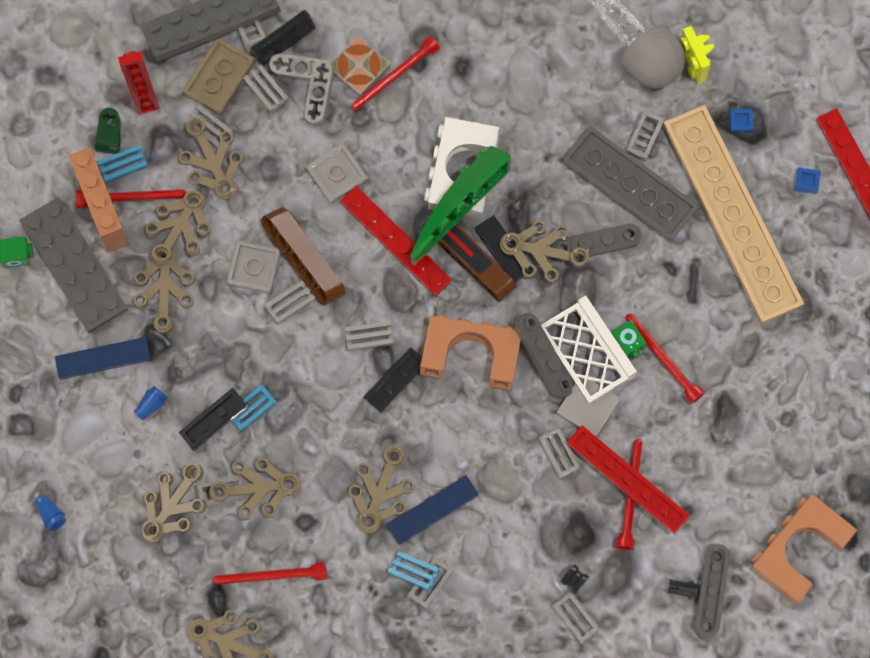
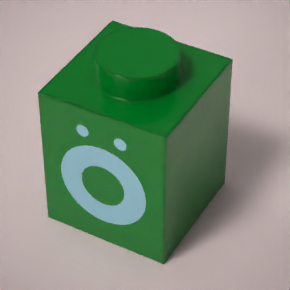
M25 236L0 240V263L3 268L31 265L30 257H34L33 245L27 241Z
M632 321L611 332L628 359L632 358L634 360L644 353L643 350L645 349L646 342Z

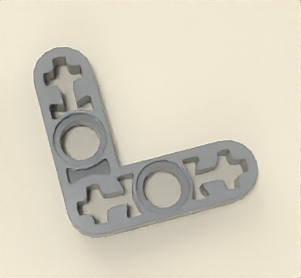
M285 54L274 55L269 64L270 69L276 75L310 80L304 116L310 124L314 126L321 125L327 117L335 74L331 63L315 58ZM282 60L285 65L291 66V72L288 67H281L279 70L275 65L280 64ZM303 62L307 63V71L303 74L297 73V65ZM324 66L329 70L328 72H325L323 75V80L327 82V84L323 82H316V80L321 81L322 75L318 71L319 69L322 70ZM318 87L325 88V95L322 98L314 97V91ZM312 102L318 103L317 111L321 114L316 116L315 120L310 115L315 113L316 105L312 104Z

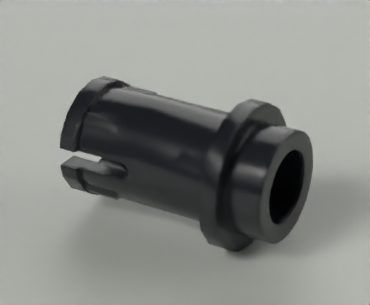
M669 580L668 594L687 596L690 600L697 597L698 584H695L694 581Z

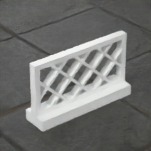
M587 296L579 299L578 303L541 325L565 369L588 404L624 382H629L636 377V369ZM577 311L581 317L580 326L566 323L568 315ZM552 325L562 326L560 338L550 336L546 329ZM565 327L579 330L576 341L563 339ZM581 331L590 332L593 335L592 345L579 342ZM562 343L575 345L573 357L562 354L560 351ZM578 346L591 349L589 360L575 357ZM594 350L605 353L607 356L605 364L591 361ZM574 362L588 364L585 376L574 372ZM590 365L604 368L602 379L588 376ZM606 369L617 371L621 378L615 382L604 380ZM587 381L601 383L599 391L590 396L585 388Z

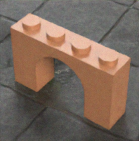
M88 147L68 155L107 252L110 253L128 246L129 242L91 148Z
M444 315L430 316L420 366V375L443 379L447 356L452 347L459 342L473 340L484 344L492 354L493 363L489 387L512 391L521 339L514 327L507 326L501 328L491 323H472L468 319L454 320Z
M813 494L808 499L805 497L801 499L795 507L798 509V512L794 517L789 514L781 524L784 529L778 535L774 532L766 542L769 545L766 551L763 553L760 550L751 560L754 563L751 570L794 606L798 604L813 584L789 564L785 553L787 540L796 533L811 532L820 536L840 552L857 531L856 528Z

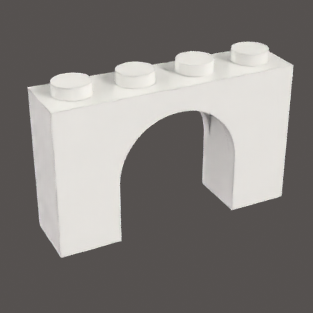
M445 117L444 125L440 124L438 138H441L440 146L436 145L433 159H437L435 167L431 166L429 180H432L431 188L426 189L424 201H428V209L434 210L443 195L454 183L446 172L449 160L460 152L472 151L479 153L482 149L487 150L490 146L496 147L499 127ZM486 196L465 216L482 219Z

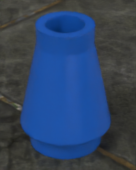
M153 386L151 389L148 388L134 413L142 420H145L165 405V400L168 397L156 386Z
M47 495L40 496L35 501V505L46 528L54 531L65 524V513Z

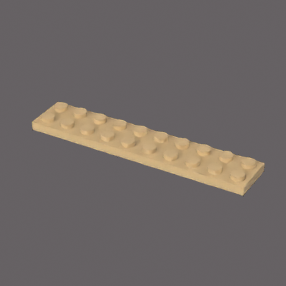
M703 105L665 121L663 126L761 324L803 307L804 302L706 106Z

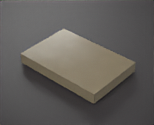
M216 38L183 89L182 94L221 116L244 81L243 77L249 73L255 64L256 59L225 41Z

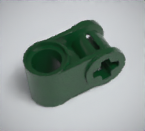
M105 108L99 114L96 152H120L122 124L119 114L114 108ZM112 117L114 120H111V123L108 124L107 121Z

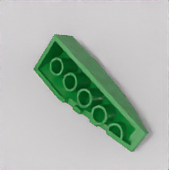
M490 146L487 150L482 149L470 166L466 165L459 172L460 176L443 195L420 233L411 254V263L414 266L510 172L511 155Z

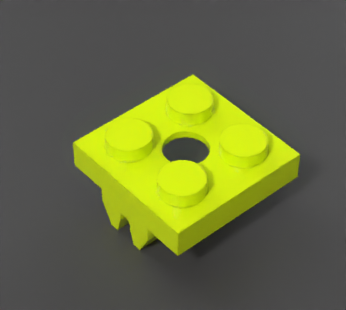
M692 26L683 29L680 43L689 65L687 69L692 79L695 78L697 84H701L707 80L710 59H707L706 55H709L714 49V44L704 45V43L710 40V36H696Z

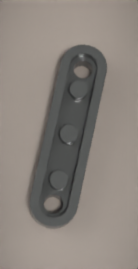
M625 224L569 236L565 240L555 241L552 248L559 249V247L565 246L567 251L572 252L575 248L581 247L588 252L589 257L636 247L641 240V231L634 224ZM632 232L634 236L629 238L626 236V233ZM576 256L575 260L583 259V257ZM554 258L557 262L560 263L570 262Z
M531 313L522 314L515 320V330L549 391L558 399L569 396L574 386L573 381L540 322Z
M722 544L711 545L705 554L695 621V631L704 639L713 638L720 628L730 560L729 550ZM715 553L720 554V555H721V560H720V561L714 560V559H713V554H715ZM704 623L710 624L711 630L705 631L702 625Z

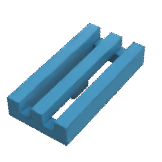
M139 145L97 161L105 183L148 168ZM141 160V163H138L136 165H133L131 167H128L126 169L120 170L107 176V173L110 171L125 167L128 164Z
M262 384L243 400L248 404L261 392L264 395L237 418L232 420V423L241 433L277 403ZM267 399L269 400L264 406H262L258 411H256V412H255L252 416H250L246 421H244L242 424H240V422H241L245 417H247L251 412H253V411H254L257 407H259L263 402H265Z
M398 551L396 560L394 559L392 562V568L389 567L387 572L430 592L441 572L440 569ZM402 560L407 561V562H409V563H411V564H414V565H416V566H418V567H420V568H423V569H425V570H427V571H430V572H432L433 574H432V575L427 574V573H425V572H423V571H420V570H418V569H416V568H414V567H411V566H409V565H407V564H404V563H402ZM400 567L429 580L428 584L397 570Z

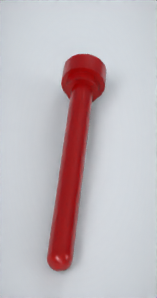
M430 35L425 38L418 51L351 104L352 110H359L423 57L437 53L440 50V46Z
M183 189L109 193L112 202L180 199L186 195V191ZM76 190L77 208H87L88 204L83 191Z
M631 313L627 314L626 321L633 322L645 340L646 345L683 387L687 401L690 404L698 401L705 394L704 390L699 385L696 386L695 383L691 384L637 318Z
M640 439L634 440L631 466L638 472L643 445ZM628 495L626 497L622 532L619 533V537H616L615 547L631 551L635 547L634 535L631 534L635 501Z
M315 562L311 567L216 575L212 581L215 585L312 577V579L322 581L327 580L326 562Z

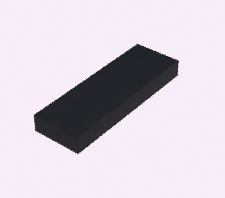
M304 9L252 46L251 49L258 63L263 67L270 62L274 55L283 53L315 30L316 27L309 13Z
M493 215L475 227L476 232L503 270L515 283L524 278L522 268L514 255H507L501 250L500 241L507 232L497 218ZM512 241L507 244L510 248L516 246ZM532 268L525 269L526 274L533 272Z
M410 347L369 390L364 399L381 414L420 373L422 356Z
M232 388L179 433L191 449L195 451L249 406L238 392Z

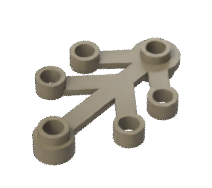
M193 117L187 122V130L192 136H196L206 159L194 156L191 152L185 150L180 153L179 160L184 165L192 164L210 170L216 180L208 178L199 171H192L188 179L193 185L201 184L213 188L219 198L230 199L237 191V185L233 179L238 165H241L244 161V156L239 151L231 152L229 156L231 162L224 175L221 166L229 145L234 142V135L230 131H223L220 134L217 152L214 154L204 133L206 131L204 121L198 117ZM196 124H200L201 129L195 132L193 127ZM226 134H229L231 136V139L228 142H225L223 140V137ZM185 154L190 155V159L187 162L183 161ZM236 154L240 155L238 162L233 161V156ZM195 174L200 176L197 182L192 181V177ZM225 184H228L230 187L227 192L222 191V187Z
M195 190L189 191L182 201L157 206L156 215L164 221L157 223L149 222L145 226L146 235L150 238H155L159 235L160 231L171 228L172 230L165 242L155 246L152 250V257L156 264L165 265L170 261L171 249L181 232H183L187 243V253L190 256L199 254L200 244L195 240L189 223L192 214L198 224V236L206 238L211 233L210 225L206 223L202 209L205 207V198L200 192ZM192 201L198 202L197 204H190ZM161 210L167 211L165 214L159 213ZM183 210L180 216L168 219L170 213ZM150 228L156 229L154 232L148 231ZM206 228L207 231L201 232L200 229ZM191 246L197 247L195 250H190L189 248ZM160 255H165V256H166L165 258H162V259L158 258V256H160Z
M541 220L535 221L531 227L520 234L507 233L501 238V250L507 255H514L522 268L523 276L527 279H531L536 275V267L528 262L523 252L532 253L545 273V280L550 284L557 282L559 273L556 269L552 268L545 256L570 261L577 268L584 267L588 263L589 255L584 248L578 247L570 252L547 247L557 240H565L568 237V228L564 225L557 226L555 231L534 244L525 241L534 235L541 236L545 233L546 224ZM542 225L543 230L537 231L535 230V226ZM562 229L566 234L560 236L557 234L558 230ZM512 241L516 243V246L510 248L507 244ZM582 256L584 260L577 262L575 257ZM532 268L533 273L526 274L525 269ZM549 273H554L556 277L554 279H549L547 275Z
M173 248L171 249V259L167 264L159 265L153 262L144 271H138L134 276L137 285L145 286L148 284L149 278L160 269V278L146 291L136 294L133 298L136 307L145 308L148 301L160 291L159 316L154 320V327L160 334H168L173 329L172 319L168 316L169 291L180 301L183 308H191L194 304L193 296L185 293L170 278L171 269L180 277L184 286H191L195 282L193 273L186 271L177 262V254ZM141 275L146 277L143 282L138 281V277ZM187 275L192 277L189 282L183 280ZM142 297L145 299L144 303H137L138 298ZM190 298L191 301L189 304H184L183 299ZM161 320H166L167 324L165 326H160L159 322Z
M390 446L386 449L384 456L387 463L378 486H376L371 476V468L367 463H361L357 466V474L363 479L372 498L369 509L362 497L363 491L359 485L350 486L348 493L350 498L355 501L360 512L357 524L364 533H374L379 529L381 521L394 515L401 516L406 513L407 507L403 501H396L392 507L378 512L381 503L403 493L411 494L415 490V484L411 479H405L401 484L387 490L395 466L403 461V451L398 446ZM393 453L399 456L395 461L390 459V455ZM366 467L368 472L361 474L359 472L360 468ZM405 483L412 484L410 490H405L403 486ZM355 488L360 490L357 496L351 494V491ZM401 504L404 506V510L397 512L395 507ZM367 518L373 519L374 522L371 526L365 524Z
M261 457L256 460L255 470L258 473H267L275 481L266 482L246 467L245 462L236 460L232 464V473L236 476L242 475L252 484L227 486L226 483L217 481L211 485L209 495L212 500L222 502L227 496L254 494L246 505L241 506L238 511V517L242 521H248L252 517L253 510L267 492L277 491L272 500L265 503L261 509V513L265 518H272L275 515L276 508L285 496H293L298 493L301 482L293 473L282 474L270 465L266 458ZM258 463H265L266 468H259ZM241 465L243 470L237 471L235 466ZM290 482L293 487L290 489L286 488L284 483ZM221 490L223 495L216 496L214 491ZM270 507L273 512L268 514L264 509ZM248 510L250 515L243 516L241 511Z
M191 462L184 467L183 475L185 479L172 497L170 486L174 481L173 475L168 472H161L158 475L157 480L160 484L162 511L158 516L156 505L160 501V495L154 491H147L145 493L144 501L147 506L148 521L142 526V534L147 541L158 542L165 533L175 531L188 533L192 530L193 522L187 518H180L178 522L165 523L170 516L188 512L201 514L206 511V502L199 498L194 499L192 502L179 504L193 483L199 482L203 478L204 469L201 465ZM195 470H198L197 476L194 477V476H193L194 471H195ZM167 475L168 480L164 483L163 478ZM153 494L154 500L150 502L149 498ZM200 502L201 508L197 510L196 505ZM186 521L187 527L183 529L182 525ZM156 527V533L153 535L152 530Z
M228 610L224 613V616L209 622L200 618L195 619L188 626V636L192 641L199 643L204 658H217L212 654L208 640L218 644L223 658H233L230 650L249 658H260L264 654L268 655L269 658H275L270 650L262 649L258 651L235 641L249 634H257L260 631V625L256 620H249L244 626L222 635L213 631L224 625L232 626L238 622V615L233 610ZM234 614L235 620L228 622L227 616ZM251 623H255L257 625V629L255 631L248 630V626ZM202 626L204 629L203 633L196 634V627Z

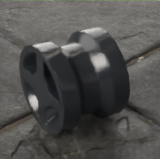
M575 564L564 575L560 583L570 587L571 592L575 595L590 576L581 573L579 567Z

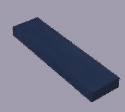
M146 337L55 356L60 380L151 361Z
M465 475L388 523L387 527L400 546L477 498L479 493L468 476Z

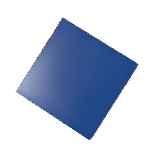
M730 109V133H753V109Z
M798 167L794 191L817 194L821 171Z

